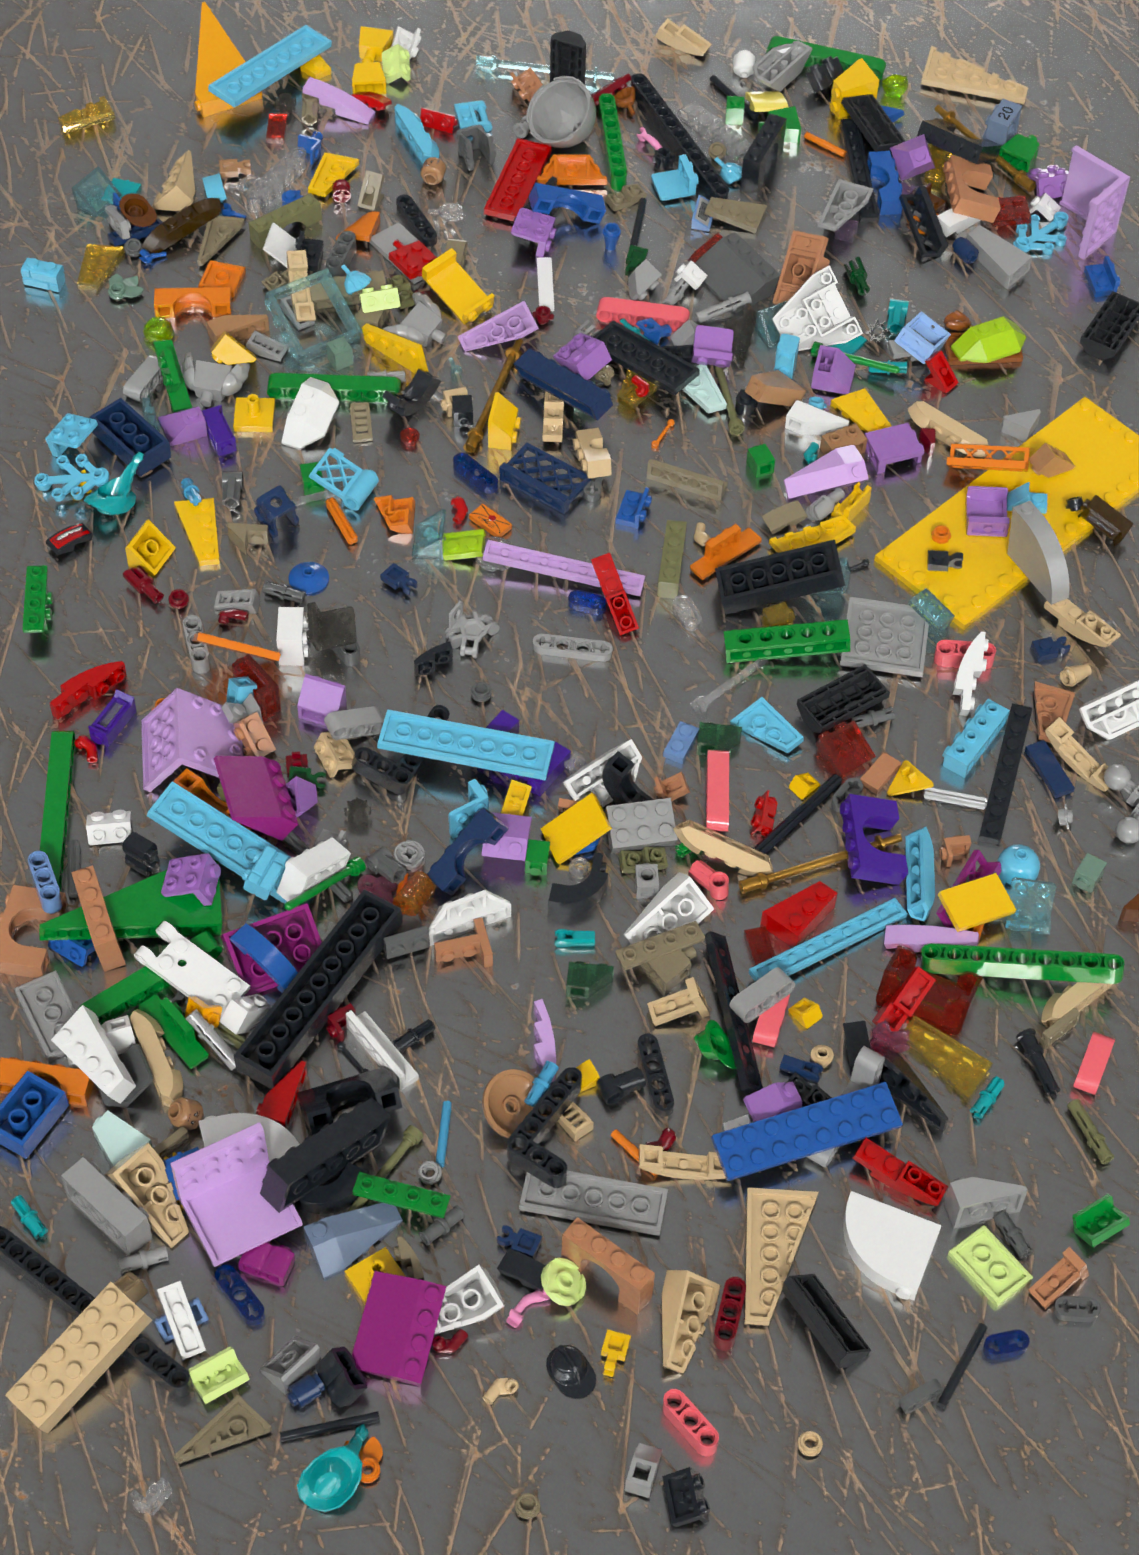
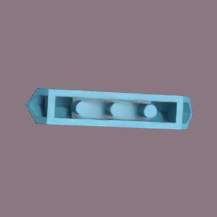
M397 104L394 108L395 123L421 163L424 164L425 160L430 157L439 158V147L431 139L430 134L425 132L419 116L408 108Z
M922 827L905 836L908 867L906 883L907 910L911 918L925 921L930 914L935 899V872L932 840L927 827Z

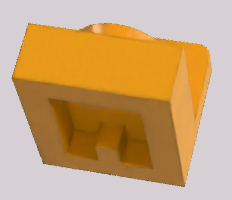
M196 996L188 997L185 1018L197 1009L209 1024L212 1023L214 1025V1028L219 1026L222 1012L220 1005L208 1006Z

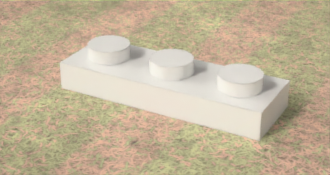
M181 1281L157 1289L158 1297L181 1359L184 1360L206 1351Z

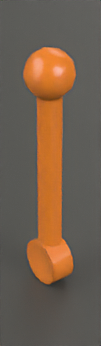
M673 419L667 421V426L656 440L652 441V448L657 449L659 447V442L671 426H674L675 421Z

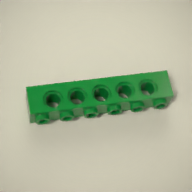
M848 619L724 631L726 663L850 652Z

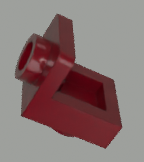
M351 1003L345 1007H339L333 1014L327 1016V1031L333 1039L336 1038L339 1042H344L343 1029L347 1027L346 1013L352 1010L356 1015V1010Z

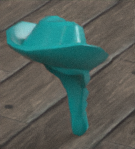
M141 452L135 454L120 477L111 479L104 485L99 486L95 491L87 495L83 501L95 507L100 513L107 515H118L128 512L135 505L136 495L131 490V483L134 480L139 463L143 460L144 454Z
M364 1424L356 1428L354 1436L347 1445L329 1449L316 1457L302 1472L297 1483L298 1494L304 1504L311 1509L327 1512L340 1508L354 1495L362 1478L363 1463L358 1455L362 1442L368 1437L369 1433Z

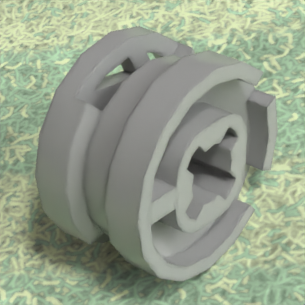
M408 840L397 845L394 851V858L406 868V872L409 875L418 874L424 868L425 851L420 843Z

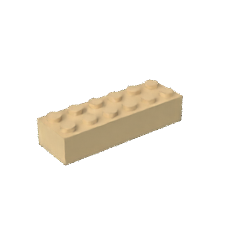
M110 1282L5 1396L40 1430L48 1434L148 1326L152 1319L116 1285Z

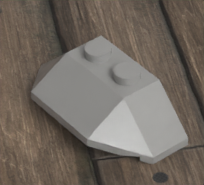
M794 41L793 44H784L772 48L752 66L756 80L780 92L801 73L812 51V47L800 41Z

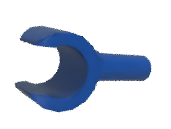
M229 203L223 204L224 209L221 208L223 216H235L246 220L247 216L233 211Z
M142 249L139 252L143 256L139 258L145 264H149L152 259L167 256L166 252L150 254L146 249Z

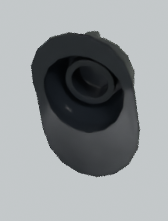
M559 1345L549 1353L546 1359V1367L559 1389L566 1396L581 1399L588 1396L594 1390L596 1385L595 1372L584 1354L577 1347Z

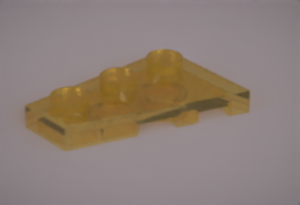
M100 97V101L95 104L92 102L87 103L86 108L82 110L75 109L58 117L59 125L63 132H73L76 129L91 127L95 124L114 120L115 114L106 97Z
M928 143L935 168L925 172L924 182L927 184L932 182L933 186L941 188L945 182L944 163L954 154Z
M87 244L77 281L78 289L97 290L107 277L109 269L117 263V258L124 254V247Z

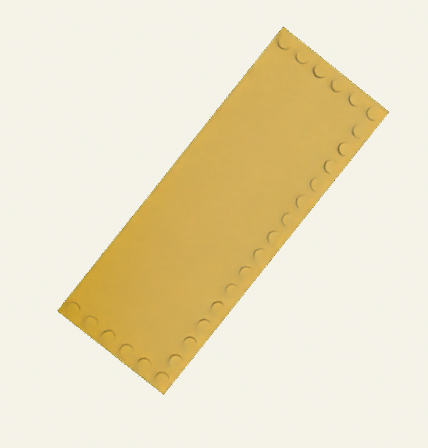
M1083 397L1019 446L1030 448V458L1044 443H1047L1066 453L1076 466L1074 469L1049 478L1042 474L1040 476L1032 470L1031 467L1033 465L1030 461L1028 472L987 470L878 552L874 560L962 630H965L1028 580V577L1007 554L1012 511H1007V518H1009L1007 537L967 535L966 495L968 486L1005 487L1010 492L1029 482V492L1047 494V512L1043 516L1055 532L1064 552L1094 528L1082 516L1078 517L1082 509L1072 512L1070 509H1066L1067 499L1082 496L1083 501H1085L1087 498L1091 500L1097 495L1117 510L1139 493V435L1091 400ZM1017 452L1011 458L1015 461H1024L1025 452ZM939 525L948 527L951 533V539L945 544L936 543L932 539L931 533ZM928 550L948 551V556L956 552L963 553L962 568L948 567V571L927 570Z

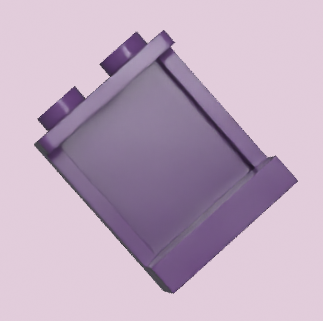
M909 423L865 433L867 438L865 452L877 474L885 472L886 464L914 458L916 463H921L924 447L918 442L916 432L911 429Z
M968 486L966 495L967 535L1007 537L1009 529V518H1007L1008 488Z

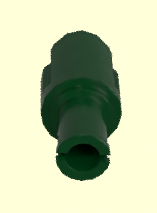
M856 257L858 267L853 260L849 261L850 268L847 264H844L850 282L856 285L858 294L865 295L864 288L867 293L870 291L866 282L868 275L861 258Z

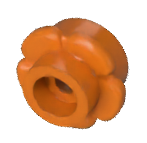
M943 525L935 527L931 533L933 541L939 544H945L951 539L949 528Z

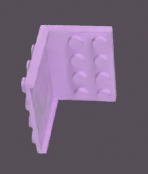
M1076 145L1071 150L1073 154L1063 198L1059 204L1086 220L1078 255L1084 260L1116 233L1130 176Z
M176 688L141 720L143 790L151 792L182 764L219 777L214 762L215 756H243L242 741L236 738L234 734L235 727L233 723H229L221 708L223 705Z
M260 1122L170 1163L178 1198L214 1267L302 1226V1220L293 1204L278 1213L260 1195L263 1185L262 1180L266 1175V1167L270 1162L264 1129Z

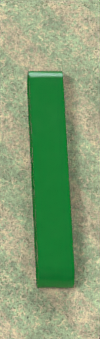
M773 36L767 47L766 54L774 47L793 44L794 41L799 40ZM800 41L812 47V51L804 65L806 67L816 63L820 65L826 57L832 56V58L838 56L843 70L846 71L862 58L878 77L879 81L882 79L886 62L881 58Z
M605 93L599 97L598 114L610 186L615 191H621L622 187L627 185V167L615 98L612 94Z
M272 373L269 376L267 395L271 398L295 400L302 383L312 377L329 383L339 401L387 403L388 400L382 397L385 390L393 393L401 392V381L396 377Z
M204 931L189 940L213 959H216L222 953L223 948L209 931ZM184 960L178 962V965L181 967L187 964ZM145 966L87 1000L80 1007L84 1005L93 1011L98 1017L100 1025H102L106 1021L116 1019L171 985Z

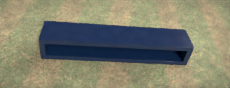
M529 348L514 363L520 377L597 421L613 406L610 398L611 394L607 389L599 388L591 380L587 381L580 374H574L566 366L558 365L553 359L544 357L539 351L535 352Z

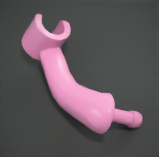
M644 127L639 129L641 134H636L639 141L649 142L655 150L662 148L661 144L653 136L649 135Z
M536 1290L526 1294L515 1308L510 1310L506 1322L517 1328L524 1318L521 1313L528 1305L547 1301L550 1297L544 1290L542 1292Z

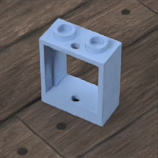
M921 311L903 327L894 342L925 364V360L936 351H939L951 334Z

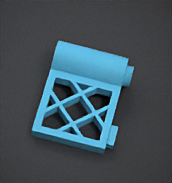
M329 448L310 473L309 478L341 498L347 508L357 511L378 484V476L373 470H363L343 457L344 453L338 449ZM329 455L337 460L338 465L328 464L327 458ZM349 468L354 471V476H345L344 469ZM339 469L341 477H332L330 470ZM326 470L328 478H321L316 474L317 471ZM343 481V491L336 488L334 482Z

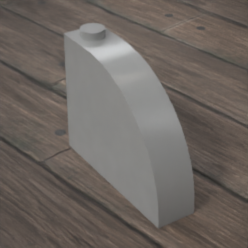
M1031 501L1013 507L1007 554L1051 605L1069 598V574L1066 560L1058 538L1049 522Z

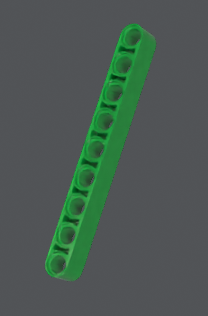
M52 731L40 841V851L45 852L48 856L60 892L62 891L75 753L74 731Z
M927 944L921 950V967L927 973L1103 984L1120 983L1124 976L1125 962L1117 954L950 944Z

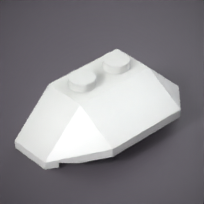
M312 377L302 383L287 416L282 438L283 445L301 450L306 445L326 435L339 405V400L329 383Z
M1139 680L1114 689L1082 705L1079 711L1086 728L1110 740L1138 727Z
M632 739L599 756L570 775L563 782L573 800L580 801L590 793H594L602 807L613 801L604 786L602 772L605 765L617 751L635 763L631 771L635 782L642 756Z
M483 890L474 894H467L461 899L444 903L439 906L428 928L430 946L434 945V943L446 941L473 931V919L482 917L486 926L511 917L510 901L487 890Z

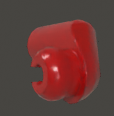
M635 375L631 382L638 387L635 389L637 396L641 398L647 396L650 388L649 383Z
M457 496L451 500V505H454L453 508L457 509L453 521L456 524H461L468 513V507L465 500Z
M85 735L75 739V747L86 750L87 761L89 763L97 762V745Z

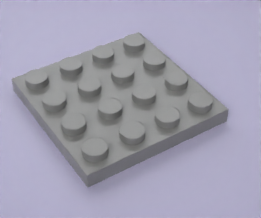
M849 597L846 619H848L850 632V652L841 653L840 665L855 668L866 665L870 670L922 677L931 608Z

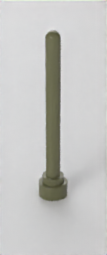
M715 366L721 391L727 403L726 408L730 418L728 423L729 432L732 435H740L745 430L743 421L737 417L723 368Z
M409 1125L403 1132V1141L375 1176L386 1178L409 1147L417 1145L424 1137L423 1133L415 1126ZM358 1197L348 1211L362 1208L368 1199Z

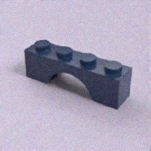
M482 808L475 813L468 826L460 831L457 839L445 849L441 858L433 863L426 875L442 891L453 896L466 880L464 861L467 854L480 844L496 845L509 828L493 813Z

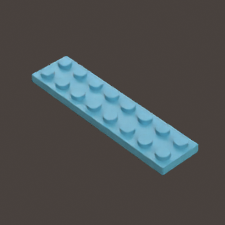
M304 25L209 85V92L235 108L330 48L332 41L311 27Z
M387 709L377 748L546 781L555 741Z
M173 781L147 813V817L205 854L209 853L213 859L241 877L244 876L248 867L253 868L255 863L252 861L258 850L262 852L265 846H269L277 852L287 855L289 859L291 858L288 854ZM283 871L270 895L285 904L287 901L277 893L284 874Z

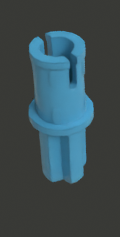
M184 478L181 481L184 496L189 499L190 503L197 506L202 501L199 495V488L194 485L191 478Z

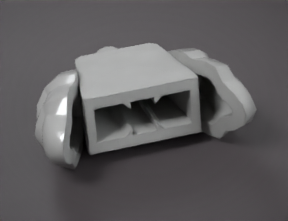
M419 292L413 293V300L416 306L400 325L396 324L383 328L385 331L418 343L423 347H427L432 340L442 344L447 334L440 331L442 319L439 307L427 295Z
M189 352L186 353L182 363V376L186 386L190 390L195 391L196 397L200 398L199 403L204 407H210L212 400L222 401L225 396H231L242 388V384L248 378L250 364L240 363L233 368L230 365L196 360V365L194 366L192 354Z

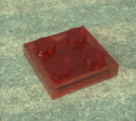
M1025 196L998 197L1001 209L993 222L994 227L1031 223V214Z

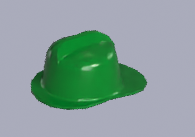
M709 1020L706 1023L705 1029L694 1037L700 1052L707 1059L720 1060L730 1069H736L729 1038L715 1020Z

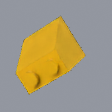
M862 58L833 81L832 97L829 106L831 112L838 119L850 116L841 103L844 97L873 94L877 100L879 79Z

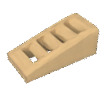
M572 1102L567 1108L571 1112L565 1116L562 1115L557 1122L575 1142L593 1130L594 1122ZM575 1115L576 1118L569 1122L568 1119ZM579 1121L581 1122V1124H579L578 1126H576V1127L573 1126V1125L576 1124L577 1122H579Z

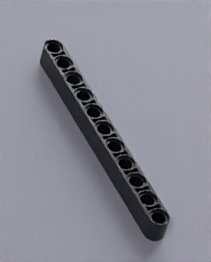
M642 73L633 74L631 76V86L635 88L636 102L678 159L679 155L686 154L688 160L692 162L693 171L698 175V186L709 201L711 197L729 199V187L648 78Z
M0 1226V1239H5L4 1242L0 1243V1259L73 1317L77 1318L95 1297L7 1228ZM16 1253H23L19 1257H13ZM40 1266V1269L37 1271H30L33 1267ZM58 1280L56 1284L48 1285L49 1282ZM76 1294L73 1299H66L68 1295ZM141 1333L122 1353L125 1358L173 1396L182 1398L190 1394L192 1383L187 1369ZM148 1351L147 1355L138 1356L139 1352ZM160 1365L167 1366L166 1369L162 1371L156 1370V1368ZM177 1380H186L182 1385L174 1384Z

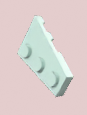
M696 366L700 369V375L682 390L708 414L726 409L727 403L707 366Z

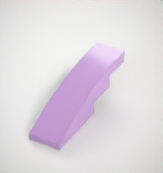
M309 77L303 86L304 94L319 98V104L334 108L335 115L369 125L375 115V111L368 108L363 102L328 83Z
M886 925L884 945L886 949L908 948L910 952H921L922 947L927 944L978 946L979 933L967 930L957 932L955 928L938 926Z
M543 999L534 1001V1015L537 1019V1022L534 1023V1036L537 1044H534L533 1056L540 1071L543 1069L546 1061L556 1064L555 1039ZM555 1074V1076L553 1077L552 1082L550 1083V1085H552V1084L554 1083V1081H555V1079H556V1074Z

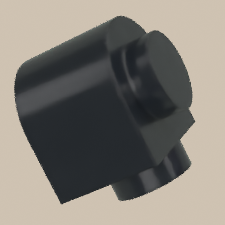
M741 389L736 396L735 411L741 416H749L757 408L758 401Z

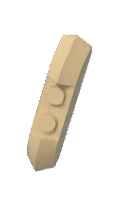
M924 401L915 402L908 408L911 418L920 428L935 429V438H938L950 447L951 444L988 445L986 438ZM956 449L957 451L965 455H968L964 449ZM978 450L972 456L975 458H985L987 454L983 450Z
M692 820L681 822L673 828L679 840L688 849L696 854H699L702 850L710 858L715 859L717 857L722 859L726 865L733 868L737 866L739 867L738 873L754 877L760 872L765 875L774 873L768 855Z
M1077 982L1074 986H1067L1062 993H1055L1047 1001L1042 1012L1041 1022L1049 1028L1073 1008L1080 1012L1114 984Z
M139 1009L134 1010L129 1018L134 1038L142 1049L162 1105L170 1107L176 1099L182 1097L183 1079L181 1072L174 1069L170 1056L166 1057L164 1054L166 1047L161 1037L164 1031L159 1023L146 1012Z

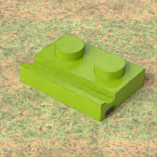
M484 529L445 533L444 560L483 557L485 548L484 538L486 536Z

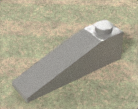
M838 179L818 223V227L832 231L838 230L868 203L873 188Z

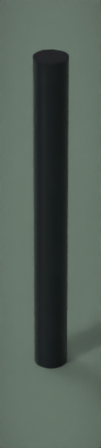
M716 75L710 77V81L727 96H738ZM744 101V111L754 120L757 119L759 114L752 111L750 106Z
M640 198L630 245L637 246L647 203L645 198Z
M979 1323L937 1402V1406L945 1409L988 1329L985 1324Z
M376 1411L279 1433L281 1442L379 1422L380 1417L379 1412Z

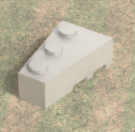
M332 837L326 841L319 842L311 849L304 850L302 854L296 857H291L285 864L286 868L277 893L287 902L344 869L351 853Z

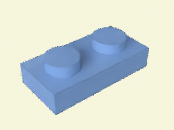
M680 721L663 752V757L683 764L699 734L700 728Z

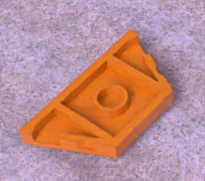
M554 154L550 162L544 167L542 175L537 177V183L546 184L554 176L557 178V185H607V177L600 173V168L593 162L594 160L590 155Z

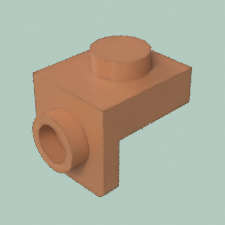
M682 772L663 781L658 776L654 778L656 783L654 790L659 798H671L672 802L690 793Z
M956 835L944 838L942 847L939 848V856L941 860H944L946 867H951L953 856L969 854L971 846L970 836Z

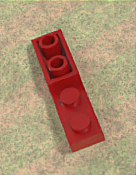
M610 552L591 559L619 635L621 636L639 629Z
M118 661L99 665L79 673L60 685L61 694L49 702L52 715L58 720L62 716L67 715L79 703L84 702L88 696L96 700L101 695H105L110 688L122 682L127 676L125 663Z
M868 1138L862 1141L852 1158L871 1170L869 1175L902 1194L930 1205L938 1206L949 1187L908 1160L904 1163Z

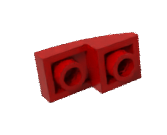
M359 91L351 94V96L364 104L368 103V108H375V110H384L386 106L392 104V100L373 92Z

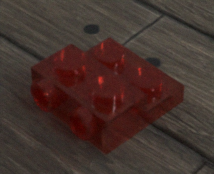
M846 721L835 727L836 730L830 733L828 730L819 735V740L815 743L824 760L830 761L840 777L876 757L855 721L848 724Z

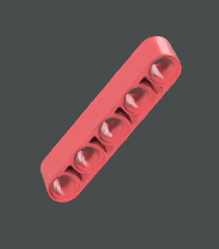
M612 297L601 298L596 313V318L601 322L611 323L615 321L623 325L620 320L626 319L628 323L635 327H638L636 325L637 321L652 318L660 326L668 324L673 332L687 322L690 316L689 310L685 307Z
M708 750L706 827L722 832H728L729 751Z

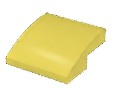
M779 91L745 92V99L750 102V109L754 112H769L789 107L785 97Z

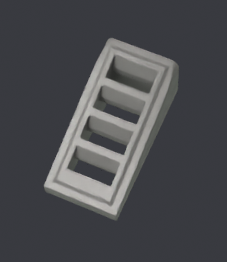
M291 295L281 299L280 307L298 331L315 324V321H306L301 324L296 322L293 308H290L292 306Z
M255 330L246 343V348L255 355L281 362L289 349L288 346Z
M256 589L218 591L214 609L223 611L235 608L248 611L249 614H257L261 598Z

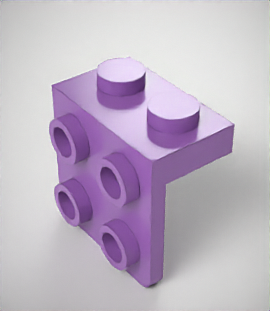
M1058 165L1047 166V169L1034 168L1030 170L1031 172L1027 173L1030 179L1036 181L1037 196L1040 197L1044 193H1047L1051 198L1063 196L1068 171L1065 168H1059Z
M520 208L511 229V234L538 243L536 256L543 258L545 251L549 252L552 243L550 239H554L557 229L554 228L556 218L539 212H533L526 208Z
M698 325L695 329L692 363L715 365L720 368L730 367L733 354L731 353L733 330Z
M209 853L171 859L168 864L161 894L164 897L194 893L204 906L212 905L221 868Z

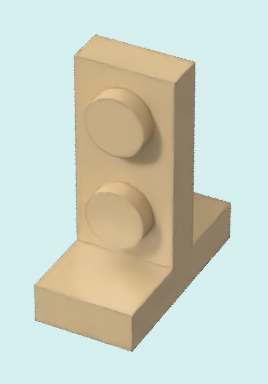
M694 977L685 980L687 989L647 1003L655 1026L696 1011L699 1012L702 1018L711 1015L706 998Z

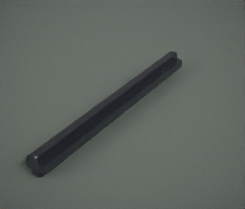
M833 774L753 849L764 854L769 852L842 784V778L837 774Z

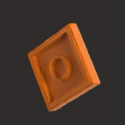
M210 260L198 288L231 287V296L235 297L246 273V268Z

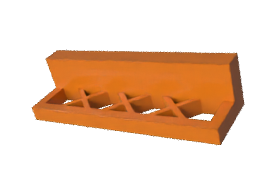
M951 444L950 457H947L946 465L949 468L1028 472L1030 448ZM964 449L968 455L964 458L955 457V450ZM978 450H983L987 454L984 459H976L972 455ZM997 451H1003L1007 456L1003 460L992 458ZM1017 452H1025L1024 461H1015L1011 457Z

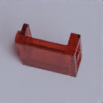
M250 654L237 659L232 664L233 678L248 676L257 684V689H253V692L257 696V704L260 707L263 721L281 711L279 687Z

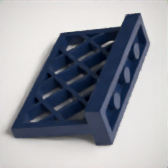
M528 442L508 463L503 462L499 467L501 481L562 514L569 510V504L591 480V478L588 479L586 473ZM527 451L535 454L533 457L524 458V454ZM547 460L551 462V465L540 466L539 461ZM537 462L538 467L527 468L526 463ZM523 463L524 469H516L513 466ZM564 469L567 471V474L557 475L556 470ZM553 470L552 476L543 477V471ZM539 472L540 477L533 478L528 473ZM572 478H581L583 481L581 483H573ZM569 479L570 484L559 485L558 480ZM555 481L556 486L550 487L544 484V482ZM570 489L572 491V493L569 496H566L565 494L560 492L562 490Z

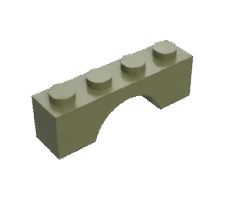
M310 193L249 222L250 239L259 249H262L273 222L283 229L294 222H302L308 227L321 221V203Z
M667 520L657 597L678 598L687 522Z

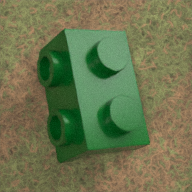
M1110 1194L1097 1199L1072 1216L1075 1234L1092 1247H1095L1130 1225L1129 1217L1114 1206L1113 1197Z

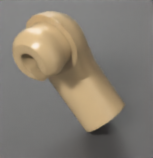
M698 522L695 527L694 541L701 546H705L710 536L705 533L706 525Z
M513 1378L496 1379L482 1398L485 1402L492 1405L499 1395L516 1392L519 1384Z

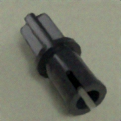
M428 1019L414 1029H407V1032L393 1040L392 1044L402 1053L410 1046L419 1044V1040L435 1030V1026Z

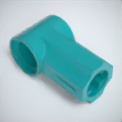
M890 298L887 330L892 334H898L903 329L909 301Z

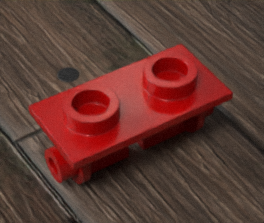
M421 108L420 119L423 126L453 134L454 126L458 123V119H455V116Z
M769 790L762 796H758L755 801L754 808H756V811L751 819V835L759 831L761 835L767 836L773 830L774 819L772 818L775 817L778 802L775 797H769Z

